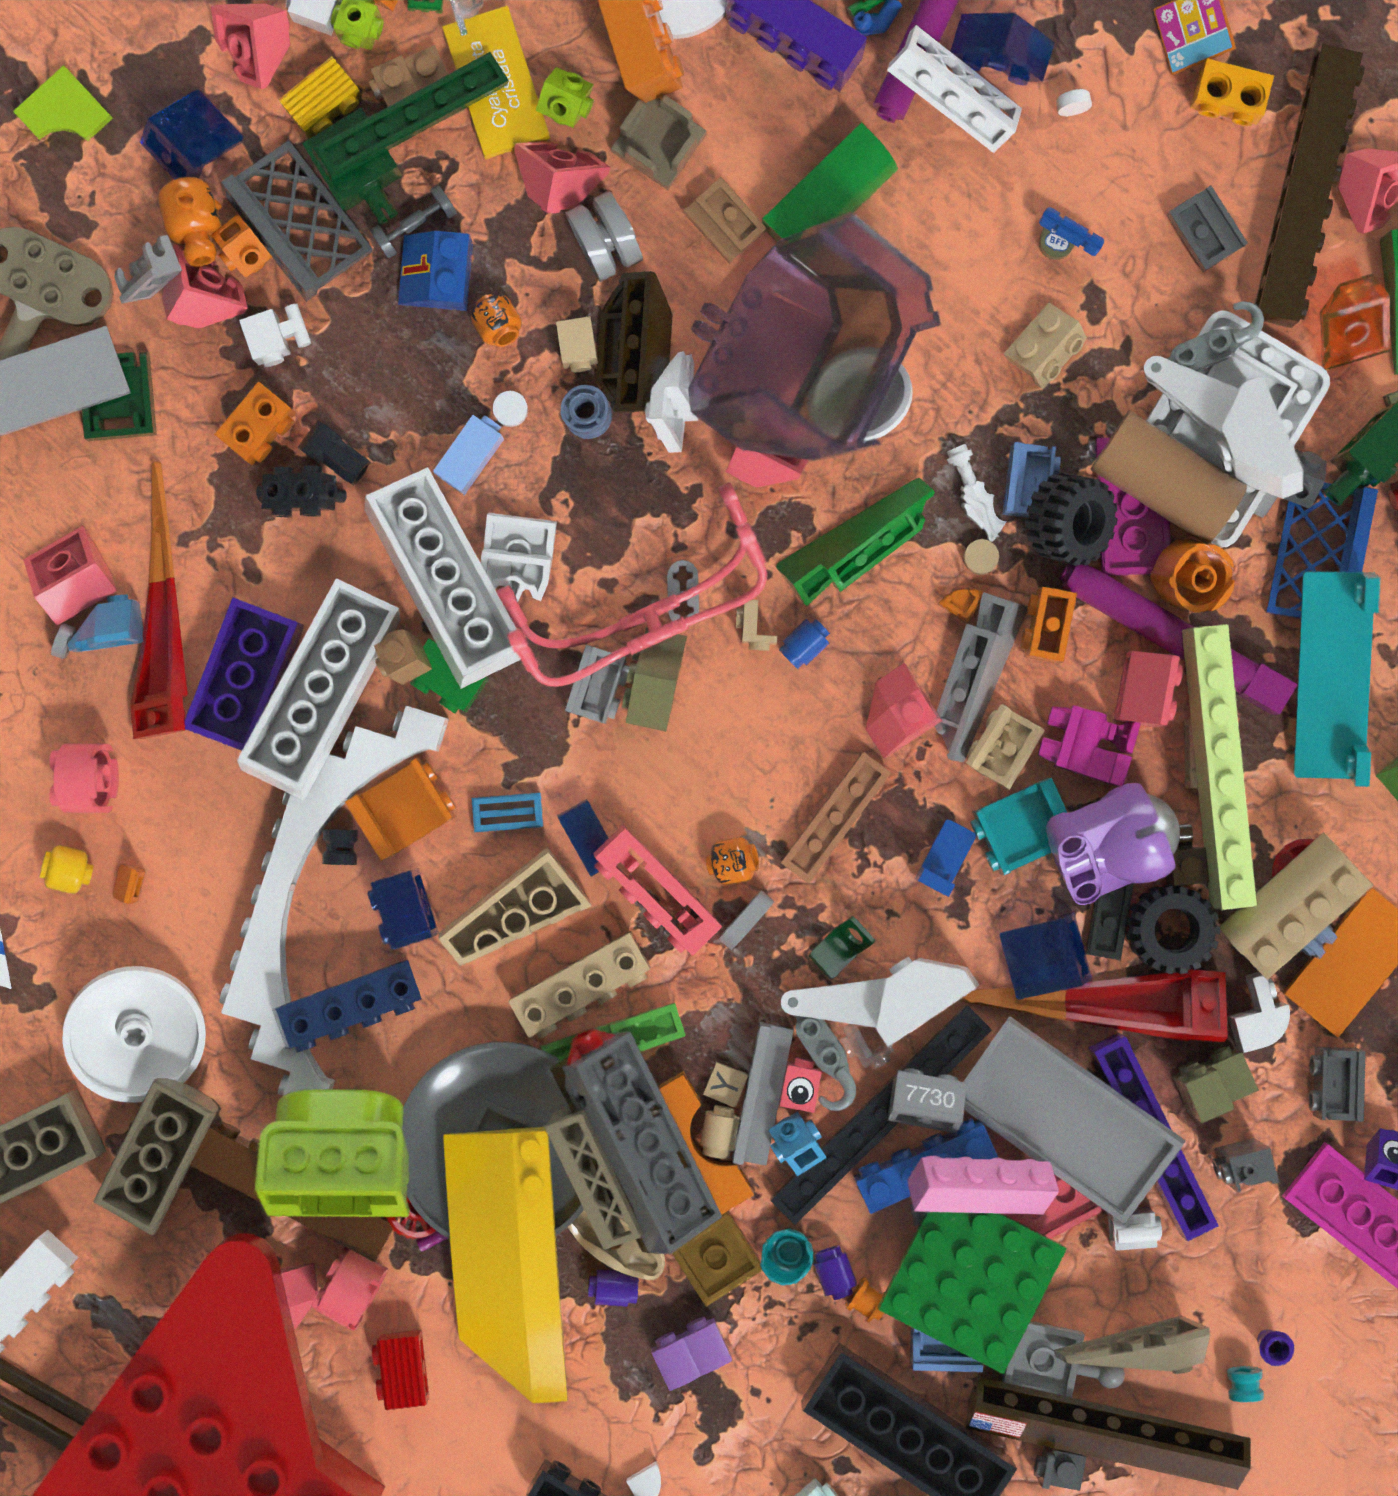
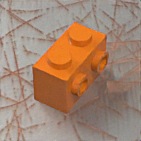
M258 381L214 435L245 461L253 465L256 461L262 462L272 450L270 444L278 434L283 436L290 430L295 420L292 418L296 412Z
M1041 587L1037 590L1036 595H1030L1027 607V614L1032 615L1030 629L1024 628L1020 645L1021 649H1026L1024 658L1056 664L1064 662L1077 593Z

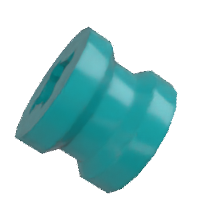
M1253 1366L1229 1368L1227 1370V1378L1231 1381L1232 1387L1228 1391L1229 1399L1245 1403L1263 1400L1264 1391L1260 1388V1380L1263 1377L1262 1369Z

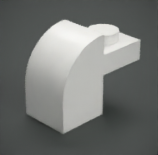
M1260 972L1245 975L1254 1009L1228 1016L1236 1049L1243 1053L1270 1046L1278 1041L1285 1033L1290 1020L1289 1005L1283 1002L1274 1003L1273 999L1277 998L1274 982L1271 978L1267 980Z

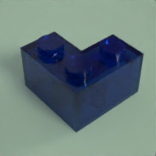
M1016 13L961 14L950 52L974 71H980L981 67H990L1008 75V80L1014 84L1027 85L1028 82H1043L1055 42Z

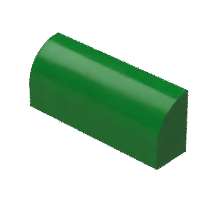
M861 122L762 218V223L767 228L766 232L801 265L898 171L897 164L886 147Z

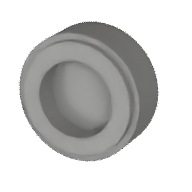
M62 623L52 646V656L60 659L68 656L70 652L68 643L77 631L75 627Z

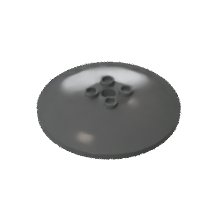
M501 1041L476 1044L454 1052L439 1061L419 1080L410 1093L403 1107L402 1129L409 1154L407 1197L420 1216L443 1236L450 1239L443 1134L544 1127L554 1112L566 1108L568 1113L572 1114L549 1069L561 1061L557 1057L539 1048L516 1042ZM574 1123L581 1140H583L582 1132L577 1123ZM549 1138L555 1232L557 1235L572 1224L583 1212L584 1208ZM589 1156L596 1171H598L599 1166L595 1158Z

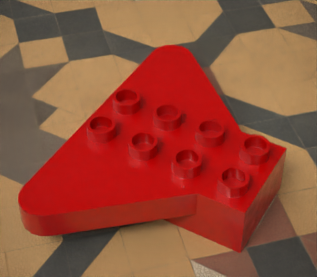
M238 1233L225 1238L207 1255L32 1496H381L385 1486L319 1438L275 1250L265 1239L259 1236Z

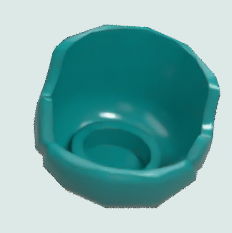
M791 1228L775 1231L762 1246L760 1266L772 1282L783 1286L796 1284L811 1269L813 1264L812 1243L809 1242V1239L802 1232Z

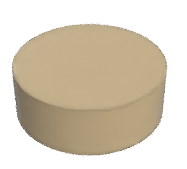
M979 539L973 541L964 551V564L974 574H987L998 564V549L988 540Z

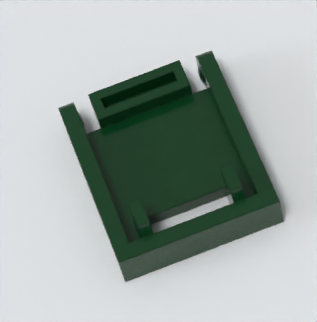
M140 352V367H137L135 353L117 354L131 393L82 409L85 440L98 441L157 435L151 362L148 352ZM133 417L134 428L105 430L104 419Z

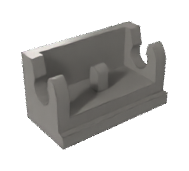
M168 235L157 238V242L153 246L149 242L143 245V255L137 261L129 264L130 274L133 277L130 281L125 279L121 268L115 271L114 276L121 293L119 297L121 303L152 298L182 271Z

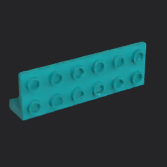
M1305 571L1303 573L1294 775L1297 778L1351 779L1356 787H1370L1371 751L1367 747L1373 615L1374 613H1379L1381 580L1375 572Z

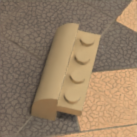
M1323 832L1256 892L1257 906L1237 909L1219 927L1232 945L1268 980L1366 893L1373 884Z

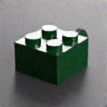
M359 108L302 144L344 212L365 200L375 215L378 224H384L388 220L381 208L385 209L390 219H393L398 212L391 204L383 188L402 177L398 166L388 151L333 181H330L312 153L314 146L368 118L363 109Z
M1398 401L1377 412L1330 460L1342 472L1324 490L1325 495L1334 504L1340 506L1356 488L1362 489L1368 485L1375 487L1380 482L1385 483L1397 472L1398 467L1395 464L1398 463Z

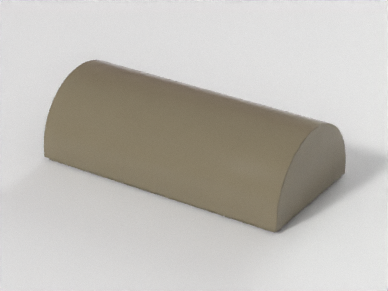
M168 1078L154 1079L93 1202L152 1236L155 1235L218 1111L216 1103L201 1091L182 1082Z

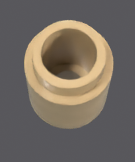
M715 1105L713 1111H706L700 1142L703 1146L702 1154L714 1158L729 1159L730 1152L735 1149L740 1117L734 1115L733 1108Z

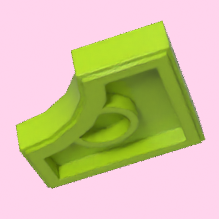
M64 65L13 111L39 140L52 132L68 131L76 133L86 141H89L113 119Z

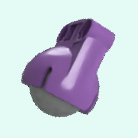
M1128 783L1108 792L1100 801L1071 813L1057 814L1047 823L1048 842L1055 864L1073 900L1079 905L1090 904L1101 895L1131 883L1156 881L1167 876L1175 869L1173 854L1178 846L1180 837L1177 817L1167 803L1156 796L1147 794L1139 783Z

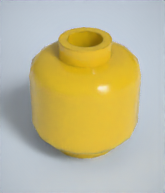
M57 845L51 852H45L39 878L44 879V884L48 889L75 894L80 890L82 884L89 885L94 865L87 864L88 855L85 851Z

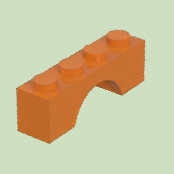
M682 1071L660 1084L658 1088L721 1215L754 1196V1189L739 1164H734L733 1160L718 1161L702 1154L694 1144L690 1126L694 1114L701 1106V1100L685 1072Z

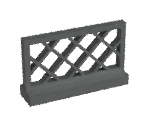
M289 140L236 177L232 174L221 182L224 196L271 254L274 261L306 302L317 295V290L373 251V248ZM287 153L296 163L294 175L275 172L276 161ZM271 165L270 171L264 170L265 168ZM301 170L305 176H299V171ZM255 175L268 177L267 193L252 192L245 182ZM273 178L293 182L291 198L271 195ZM298 183L314 186L317 190L315 202L295 199ZM320 196L324 199V201L327 204L320 203ZM259 200H264V201H265V206H264V207H263V205L259 202ZM270 202L290 205L287 221L273 219L269 215ZM294 206L314 209L312 225L292 222ZM318 210L334 212L338 217L336 229L316 226ZM341 223L344 225V227H345L348 231H346V230H340V229H341ZM279 227L286 228V234ZM291 229L311 232L308 248L293 246L289 241ZM315 233L335 236L333 252L313 249ZM339 236L354 239L361 249L352 255L337 253ZM300 254L307 255V261ZM312 256L332 259L330 270L319 278L310 268ZM336 260H342L341 263L335 266Z

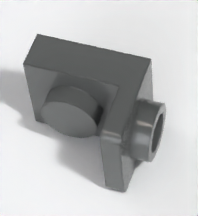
M1044 1446L1042 1456H1036L1034 1476L1038 1477L1039 1484L1044 1489H1049L1050 1485L1080 1491L1087 1457L1086 1455Z

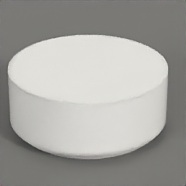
M1076 89L1061 94L1056 100L1058 114L1061 116H1072L1089 110L1092 107L1090 92L1085 89Z
M505 391L496 397L493 403V413L502 425L515 427L526 419L528 405L521 394L515 391Z

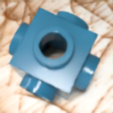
M798 1111L782 1119L777 1125L769 1129L775 1141L770 1145L780 1163L786 1160L797 1176L827 1158L817 1140L822 1138L819 1130L812 1120L805 1122Z

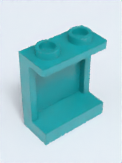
M1046 778L973 811L975 819L970 821L978 840L984 838L989 848L985 856L992 871L999 870L1000 875L1005 876L1014 869L1052 853L1046 831L1047 823L1055 815L1068 812L1053 779Z

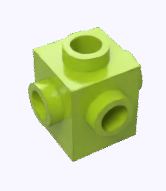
M342 0L341 5L336 4L334 7L331 24L334 25L333 28L338 39L345 46L353 49H360L361 47L372 51L375 39L378 40L381 36L384 20L373 0ZM354 17L360 18L357 21H353Z
M556 67L544 81L536 111L552 118L558 124L573 128L581 117L586 119L592 109L594 99L590 98V94L594 84L584 80L579 74L567 72Z

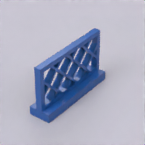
M1325 482L1323 487L1321 488V491H1324L1326 488H1328L1331 485V483ZM1356 488L1350 494L1354 496L1351 510L1340 517L1328 502L1330 499L1327 496L1325 497L1321 491L1318 494L1320 501L1305 511L1301 505L1288 501L1266 613L1301 619V611L1296 609L1301 607L1302 593L1294 582L1301 578L1305 571H1316L1315 568L1329 558H1332L1339 568V572H1362L1378 489ZM1324 504L1334 518V521L1318 531L1308 517V514ZM1294 507H1296L1300 514L1292 519ZM1350 516L1347 528L1342 520ZM1303 518L1314 534L1300 544H1297L1290 534L1291 525ZM1338 524L1346 535L1345 543L1332 551L1321 534ZM1317 538L1328 554L1314 564H1311L1300 548ZM1289 540L1293 548L1286 552L1287 543ZM1343 550L1340 562L1335 554ZM1297 552L1308 568L1290 578L1283 568L1284 559ZM1282 574L1287 582L1279 586ZM1290 585L1301 602L1290 609L1276 607L1278 592Z

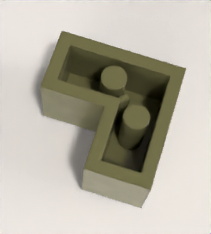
M676 634L633 655L632 660L638 662L630 663L626 683L633 685L632 689L626 687L622 708L628 709L626 723L666 732L687 636Z
M1230 1047L1220 1048L1210 1054L1211 1059L1200 1064L1198 1060L1188 1062L1178 1068L1179 1073L1172 1075L1189 1115L1204 1123L1234 1110L1232 1102L1259 1091L1241 1051L1235 1048L1231 1050Z

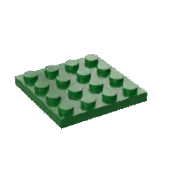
M926 1211L877 1308L879 1311L1004 1374L1067 1248L1002 1213Z

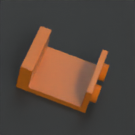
M416 758L411 761V764L361 795H355L345 801L381 861L387 860L455 818L452 810L457 807L446 790L441 793L434 782L438 779V776L429 761L422 763L421 759Z

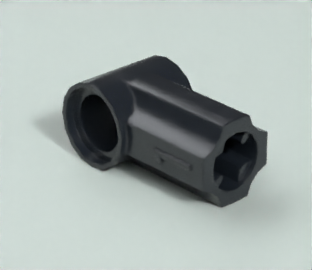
M319 420L316 421L297 447L320 465L325 464L334 473L353 486L363 477L371 463L343 442L340 435Z

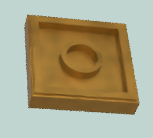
M728 1211L722 1214L719 1220L672 1253L706 1307L762 1271L760 1260Z

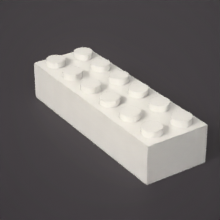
M427 467L366 495L364 511L460 688L519 661L520 658L514 652L507 637V634L516 630V627L429 468Z
M337 578L335 579L237 760L242 771L299 799L305 800L376 667L375 659L378 658L374 645L383 641V637L386 634L395 631L400 622L399 608Z

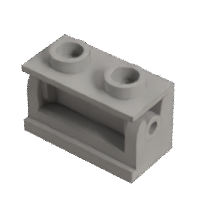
M586 645L578 671L611 654V652ZM622 657L591 675L574 682L565 711L604 724L607 723L608 718L615 719L620 699L615 698L618 685L625 686L629 671V666L625 665L627 658Z

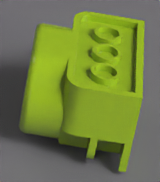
M306 1089L290 1092L282 1096L277 1102L275 1122L270 1123L263 1129L259 1143L255 1191L267 1215L409 1217V1208L406 1201L407 1183L409 1182V1154L402 1132L404 1112L402 1103L389 1094L360 1089Z

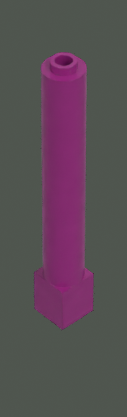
M921 0L896 55L905 47L909 32L915 25L939 43L959 0ZM917 43V45H918L920 48H922L925 52H927L926 49H925L923 46H921L919 43ZM888 71L873 103V107L877 110L876 115L891 123H894L896 119L903 120L916 92Z
M1068 563L1059 577V580L1063 581L1061 589L1077 593L1076 598L1173 655L1180 656V659L1185 661L1182 630L1196 627L1089 564H1079L1078 566ZM1231 648L1235 691L1238 692L1237 695L1271 715L1281 714L1298 684L1262 663L1257 664Z

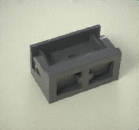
M1315 1047V1055H1311L1309 1063L1310 1074L1314 1076V1090H1310L1308 1100L1309 1109L1313 1111V1116L1321 1120H1325L1327 1117L1328 1120L1364 1122L1365 1051L1358 1048Z
M1252 1138L1215 1148L1217 1158L1212 1159L1216 1177L1222 1179L1225 1185L1230 1186L1236 1192H1241L1240 1183L1246 1185H1257L1264 1182H1270L1271 1184L1279 1183L1271 1148L1257 1139Z

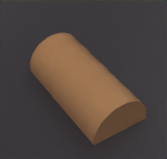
M1131 410L1126 413L1090 468V470L1193 537L1204 542V544L1211 543L1223 529L1247 490V485Z

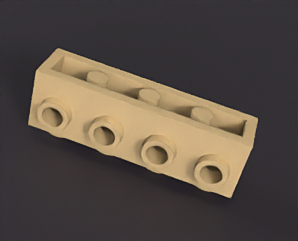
M629 931L514 996L508 1002L528 1038L537 1034L538 1038L541 1039L557 1029L554 1023L565 1017L571 1022L587 1012L585 1006L597 1000L599 1005L618 995L615 989L627 983L631 988L647 979L648 977L645 972L650 970L651 966L633 934Z

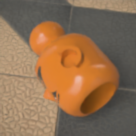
M183 177L168 182L159 191L158 206L167 235L173 242L185 245L183 255L191 266L200 267L212 263L216 258L217 250L210 239L213 238L211 235L221 228L218 211L222 208V205L214 199L210 186L204 180L196 177Z

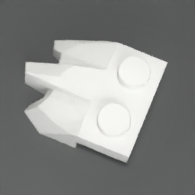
M684 351L678 352L651 390L650 402H647L645 407L647 422L652 424L658 440L663 442L669 453L682 452L685 421H698L699 379L694 380V360L692 354L685 356Z
M497 513L487 514L481 565L494 589L498 586L505 587L510 585L517 601H519L522 592L527 589L530 590L532 598L541 601L549 581L557 521Z

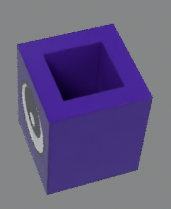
M1380 1128L1367 1143L1364 1180L1398 1190L1397 1131Z

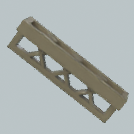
M565 1108L554 1112L544 1127L603 1249L605 1250L641 1238L643 1231L585 1110L569 1114ZM574 1123H579L584 1133L583 1140H581ZM589 1156L596 1158L599 1164L598 1171H596ZM604 1187L612 1191L614 1196L613 1202H611ZM619 1218L626 1221L630 1229L629 1231L624 1232L625 1229Z

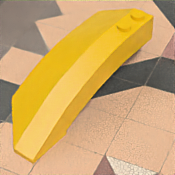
M545 1127L443 1134L451 1258L459 1340L533 1404L568 1401L549 1135Z

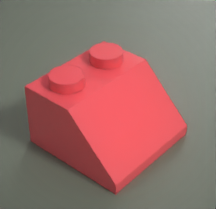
M84 526L77 528L24 559L34 598L56 625L75 618L81 611L97 602L106 600L107 597L117 591L108 566Z

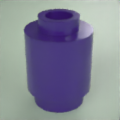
M840 1245L815 1253L816 1262L814 1267L824 1295H832L834 1300H838L853 1294L852 1287L857 1285V1281L846 1252H842Z
M597 1269L596 1276H589L588 1297H594V1305L628 1307V1303H637L639 1278L617 1270Z

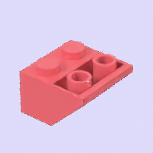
M1138 651L1127 652L1114 720L1126 723L1138 722L1142 726L1153 728L1167 726L1168 720L1172 721L1176 712L1177 701L1173 700L1172 697L1174 686L1180 685L1183 674V666L1178 665L1180 656Z

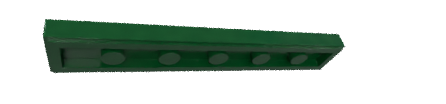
M489 52L314 146L312 153L330 181H333L508 85L509 80L492 53Z

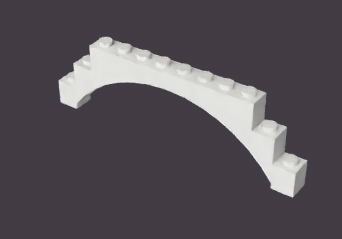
M405 706L404 712L398 711L394 721L393 731H397L396 738L355 726L354 732L349 731L344 741L343 751L347 752L346 758L329 753L305 800L299 799L287 792L284 793L282 805H286L283 819L277 818L272 838H275L276 841L272 852H266L261 871L265 872L262 885L257 884L251 898V904L255 905L251 918L246 917L243 923L240 937L245 939L241 951L236 950L233 955L230 970L234 971L231 983L224 985L219 1003L224 1004L222 1014L261 1026L260 1030L255 1029L249 1042V1049L253 1050L251 1059L290 1071V1074H284L278 1089L279 1095L284 1096L290 1092L306 1089H333L335 1083L334 1079L325 1076L310 1049L296 1053L295 1047L291 1049L285 1048L272 1011L273 1008L291 1002L286 970L287 924L295 886L306 859L323 829H325L334 815L345 804V801L349 800L358 790L380 773L407 758L429 749L439 752L449 721L448 718Z

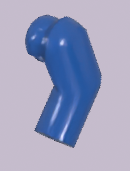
M886 0L879 13L865 14L864 11L858 12L853 19L856 31L864 36L885 33L902 8V4L898 0Z

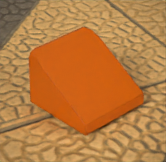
M120 864L113 897L126 904L136 903L139 900L146 872L144 871L145 869Z

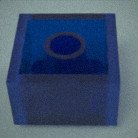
M419 868L370 883L372 890L368 891V897L374 911L379 910L383 923L379 924L378 928L384 945L390 944L391 950L439 934Z

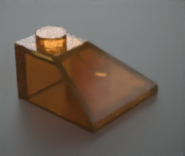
M1373 273L1340 283L1320 311L1323 369L1327 371L1390 352V295Z

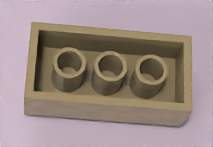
M77 1089L0 1126V1204L106 1152Z

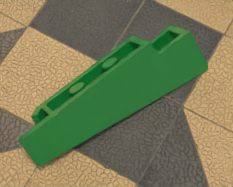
M916 478L778 562L776 568L806 606L816 599L831 583L841 592L922 530L925 522V517L922 514L924 505L930 497L934 496L935 492L921 478Z

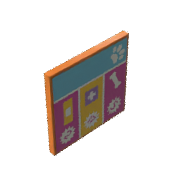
M1173 0L1153 9L1172 75L1204 63L1207 58L1213 59L1236 49L1223 0Z

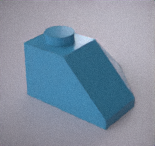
M127 594L107 597L108 603L97 604L68 643L69 651L78 653L142 643L144 629L140 602L129 599Z

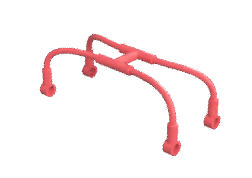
M731 482L718 487V490L734 524L738 526L735 529L739 535L740 544L733 558L717 573L700 584L678 595L672 594L663 600L619 619V622L576 638L565 640L546 639L535 634L528 627V620L520 608L511 586L507 585L497 590V594L509 613L510 618L516 628H519L508 633L507 637L526 671L531 672L533 677L544 685L553 687L568 685L591 675L630 653L634 655L688 630V626L734 609L756 597L763 590L767 581L766 559L749 522H747V517ZM747 552L752 565L758 571V580L751 590L733 600L687 618H678L671 623L661 626L658 616L679 607L681 602L694 597L722 580L740 563ZM645 622L649 631L627 642L626 646L573 674L559 678L548 677L538 669L539 663L526 639L527 637L533 643L543 647L557 649L584 645L621 630L627 631Z

